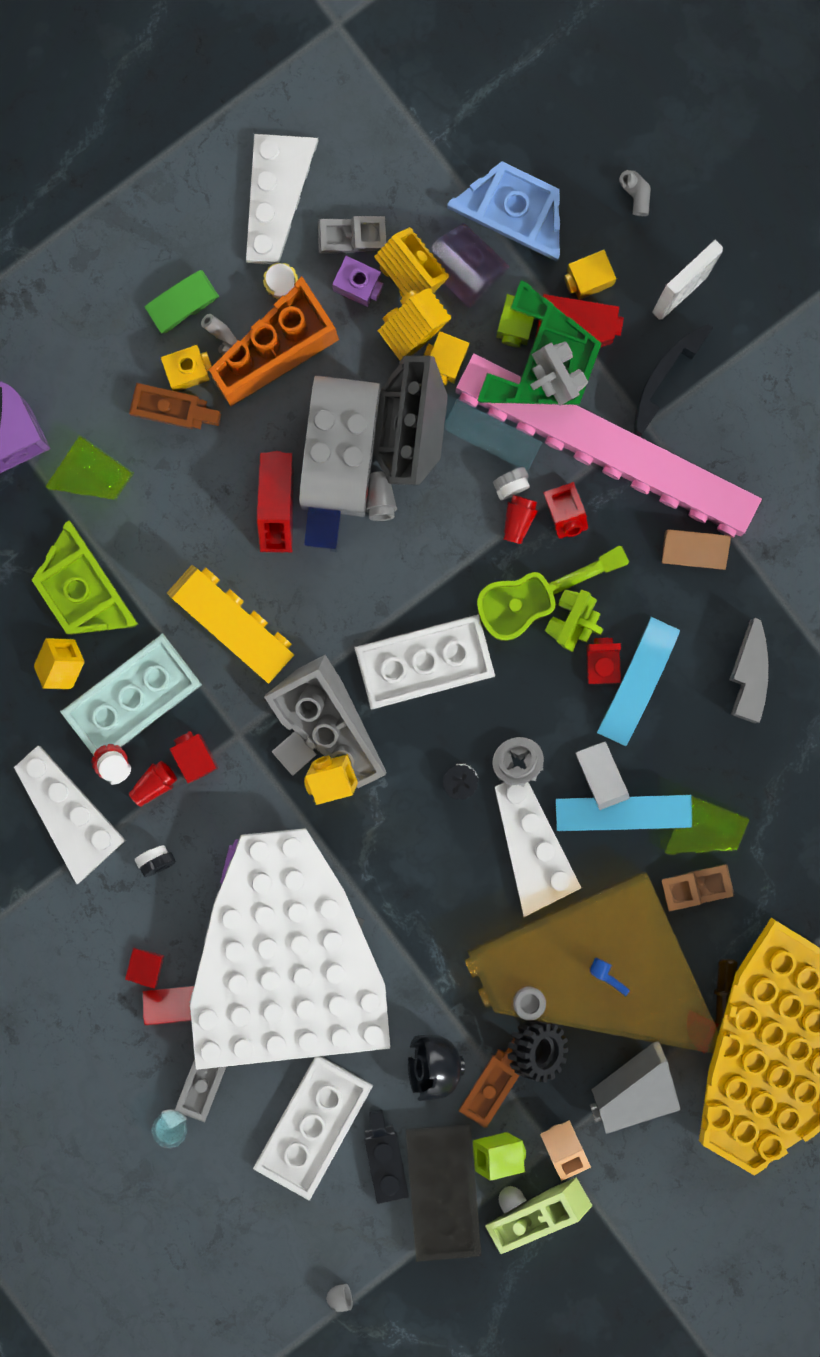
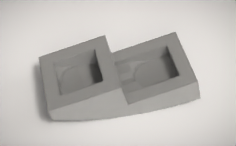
M353 216L352 219H319L317 222L319 253L381 250L384 244H386L385 216Z

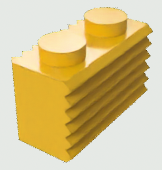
M410 227L394 234L374 256L380 264L381 272L392 279L399 288L402 298L414 289L419 293L429 288L432 289L434 294L449 278V274L445 272V269L441 267V264L437 262V259L433 257V254L429 252V249L425 247V244L421 242V239L417 237V234Z
M427 288L419 293L415 289L410 291L400 300L402 307L399 309L398 307L394 308L382 318L385 323L377 331L400 361L403 356L416 354L451 320V315L447 314L446 309H443V305L440 304L439 299H436L432 289Z

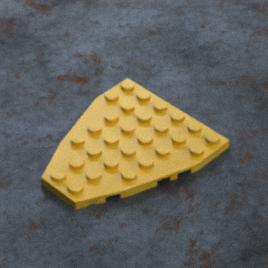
M772 917L735 973L708 1071L699 1142L704 1147L754 1176L767 1168L770 1162L779 1160L787 1155L786 1149L802 1139L806 1142L820 1132V947Z

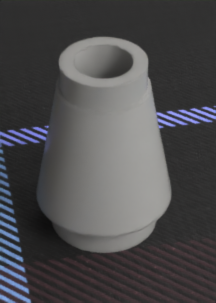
M383 471L373 472L370 474L366 512L369 513V519L373 521L391 520L395 517L394 512L397 510L392 485L388 483Z

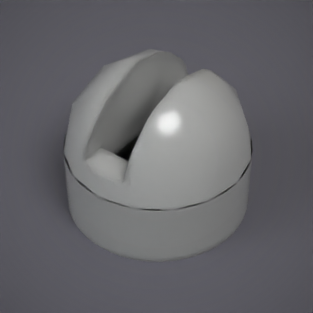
M513 1186L503 1188L498 1198L499 1205L504 1214L527 1201L522 1191Z
M348 1284L332 1287L327 1293V1304L335 1312H344L352 1309V1294Z

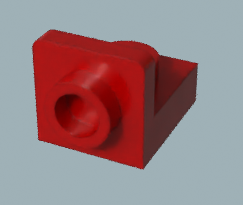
M574 482L543 492L559 539L577 536L582 531L588 529L586 512Z
M594 638V644L586 646L588 684L621 683V643H613V638Z

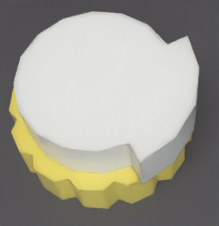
M275 263L268 267V271L264 273V287L273 298H281L294 287V283L298 280V275L289 264Z

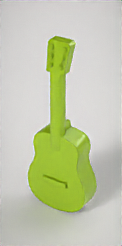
M617 546L600 556L598 561L550 583L547 582L542 574L532 572L516 581H498L487 585L480 592L477 600L478 612L484 627L491 636L501 641H509L519 637L535 620L546 617L554 611L556 605L555 594L602 572L608 573L628 565L629 560L622 546Z

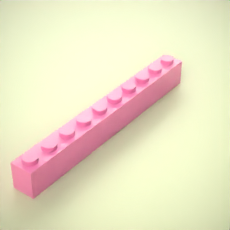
M476 354L472 355L456 387V393L460 395L459 400L474 408H476L477 404L489 410L487 414L501 422H505L508 419L517 424L516 429L532 437L536 433L546 438L545 443L548 446L562 451L564 447L574 452L573 457L586 465H591L593 462L603 467L602 472L616 480L623 477L631 481V487L641 493L648 494L651 491L661 496L659 501L671 508L677 509L678 505L690 511L688 516L701 523H706L708 520L718 525L717 530L724 535L734 538L735 535L742 536L745 534L762 498L577 405L480 403L477 399L487 373L517 384L520 383L521 377Z

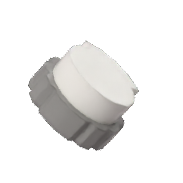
M525 467L512 470L493 481L500 500L518 495L530 487L527 481L529 475Z

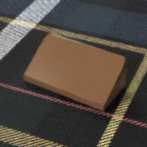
M666 530L664 532L661 564L726 570L731 536Z

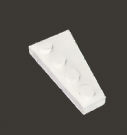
M254 134L246 253L247 263L273 265L280 262L291 228V222L300 200L305 179H307L312 157L317 148L318 138Z
M37 746L14 767L76 884L85 879L126 841L41 746Z
M506 782L495 786L523 917L581 889V886L529 782L524 787L513 784L510 787Z

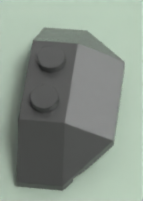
M403 356L399 362L400 365L391 374L380 392L373 454L385 473L389 484L420 485L441 459L448 395L433 356Z

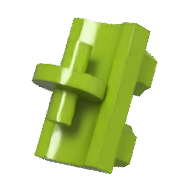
M582 589L580 593L564 590L559 600V606L570 611L566 622L552 617L545 632L556 639V642L563 648L572 652L578 639L587 643L591 633L601 635L604 629L596 625L601 614L593 610L597 599Z

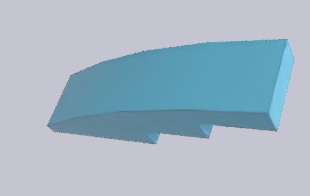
M691 795L630 796V799L599 810L594 798L556 799L557 831L691 828Z

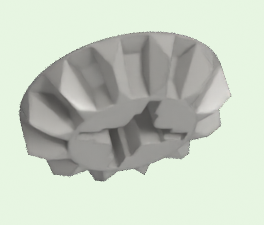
M524 737L512 738L503 742L495 751L492 761L493 769L499 780L506 782L510 787L512 784L524 787L527 782L531 780L536 781L537 775L540 771H543L544 756L539 745L533 740ZM511 755L519 760L525 758L526 769H521L519 766L513 768L514 764Z

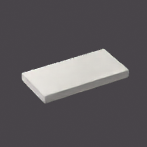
M716 240L666 285L652 311L659 320H663L706 280L723 252V247Z
M479 614L354 647L371 710L495 677Z
M322 1056L314 1057L253 1169L310 1201L373 1085Z

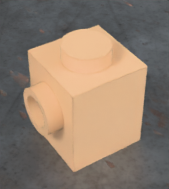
M570 1120L554 1125L549 1130L540 1134L561 1181L591 1168Z

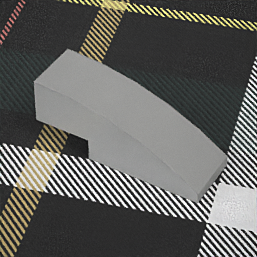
M757 618L751 619L729 679L732 682L741 684L731 715L752 723H760L768 687L767 644L762 622Z

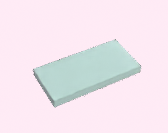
M162 633L63 709L61 714L94 756L95 751L103 745L114 744L120 747L125 745L202 686V683Z

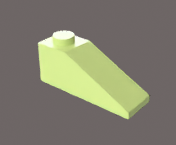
M576 1177L550 1188L487 1223L485 1227L500 1254H503L579 1222L592 1207V1204Z

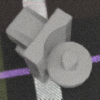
M551 342L532 354L538 365L532 368L538 379L530 384L532 390L542 387L547 397L554 395L559 406L579 396V391L588 384L584 373L580 369L571 374L566 370L563 363L573 358L572 351L567 342L553 345Z

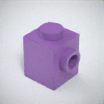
M345 256L332 287L334 292L368 307L371 299L377 301L384 283L380 282V271Z

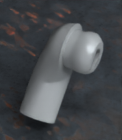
M626 170L622 172L619 182L634 198L633 215L648 216L651 191L649 183L636 171Z
M207 314L204 316L201 326L223 342L218 348V352L223 356L238 340L228 326L214 315Z

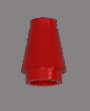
M513 495L511 502H507L504 540L522 544L523 538H525L538 512L536 510V501Z
M163 761L151 764L129 792V796L139 807H142L145 803L173 789V784L177 781V777L172 769Z

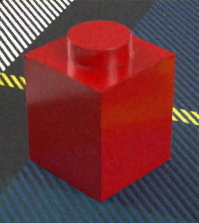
M190 731L174 740L176 746L170 748V751L187 783H192L219 769L201 734L193 736Z

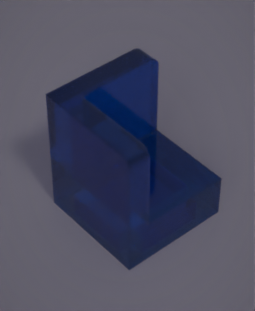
M309 507L304 544L308 547L330 549L332 552H337L341 511Z

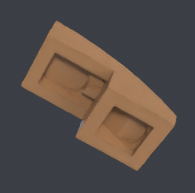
M727 864L662 879L669 911L701 905L705 902L735 895Z

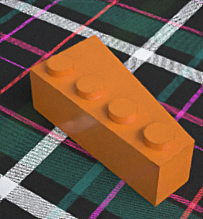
M301 276L294 283V287L285 296H282L274 304V307L251 327L247 335L241 341L238 340L209 369V372L231 407L339 340L338 334L328 315Z

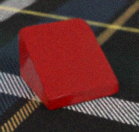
M133 948L125 980L155 989L165 955Z

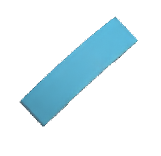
M650 617L621 684L599 726L598 734L623 746H627L665 668L679 635V629Z

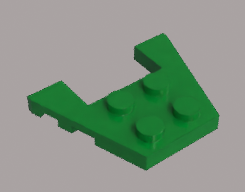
M521 280L510 309L541 320V325L519 384L487 373L477 401L480 403L559 405L554 395L546 396L542 387L532 390L530 384L538 380L532 368L538 366L532 354L551 342L553 345L567 342L572 351L573 358L563 363L566 370L571 374L580 369L588 381L602 343L557 309L549 300L532 289L528 283ZM586 386L579 391V396L562 405H580Z

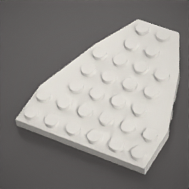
M306 828L240 835L235 853L229 863L225 878L213 904L202 957L198 966L197 978L190 1000L196 1070L390 1049L385 983L344 889Z

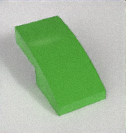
M199 270L159 295L144 307L159 331L167 333L190 315L199 313L219 298V295L203 270Z

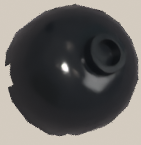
M440 1035L414 1036L410 1048H415V1059L408 1057V1075L413 1093H420V1096L417 1098L419 1101L435 1100L448 1096L458 1085L460 1077L464 1075V1058L459 1056L457 1048L451 1041Z

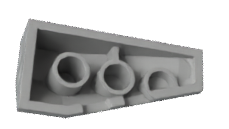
M326 655L298 668L265 694L264 698L281 724L288 730L293 729L305 739V744L312 750L315 748L322 755L330 756L331 758L348 754L358 781L357 788L386 775V770L353 702Z

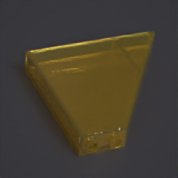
M644 871L467 950L470 958L466 959L465 963L472 978L479 976L483 988L478 989V992L485 1007L492 1005L495 1013L519 1017L513 1007L514 995L519 989L532 986L539 989L546 999L545 1011L539 1018L535 1019L537 1021L649 1042L659 1041L660 1044L714 1053L719 1035L718 1030L651 881ZM595 958L612 964L608 974L630 989L627 996H624L613 986L597 979L590 973V967Z

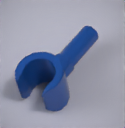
M595 958L590 967V973L597 979L613 986L624 996H627L630 989L608 974L612 964Z

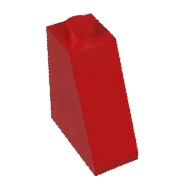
M543 294V297L554 304L557 309L602 343L601 347L611 345L615 335L621 336L624 317L618 316L619 306ZM538 320L536 336L541 325V320Z
M281 451L260 453L257 506L260 552L292 553L294 481L292 453Z

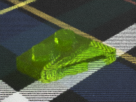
M79 436L45 487L49 490L114 500L118 498L134 472L85 437Z
M691 795L692 827L674 828L665 852L669 855H676V853L695 851L696 853L711 850H737L748 825L749 818Z

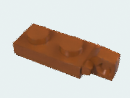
M136 383L129 412L130 416L192 430L193 428L201 430L202 423L219 426L222 414L220 411L206 408L207 401L201 400L198 396Z
M507 1048L505 1052L498 1049L495 1055H492L458 1109L459 1112L484 1128H487L520 1076L510 1066V1063L513 1061L508 1059L507 1053L512 1052L510 1048Z

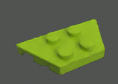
M70 520L67 521L54 546H51L43 565L39 567L32 579V582L68 635L137 626V621L72 522Z

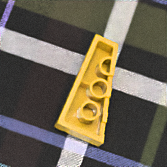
M191 565L169 589L167 594L269 684L294 656L288 649L292 644L279 632L274 636L264 628L268 622L253 610L249 615L240 606L244 601L231 589L224 593L216 585L220 579L206 567L201 572Z

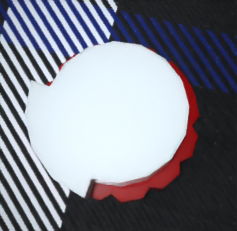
M103 745L95 751L94 757H92V767L100 778L109 781L111 785L124 781L131 771V766L127 760L128 757L125 751L118 745Z

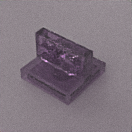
M465 223L438 238L430 248L433 251V257L437 259V262L449 274V278L444 284L469 308L478 301L492 282L503 276L510 267Z

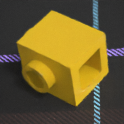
M439 331L435 344H428L423 356H433L435 358L444 385H447L448 382L455 384L470 343Z
M198 345L161 357L173 391L178 392L210 381L208 371L212 365L207 351L201 353Z
M348 754L335 758L323 756L314 760L304 778L306 791L309 795H313L316 805L352 796L358 784Z

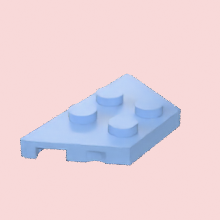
M503 161L492 168L483 178H479L472 183L470 188L458 197L452 198L447 205L448 209L556 262L560 257L559 189Z

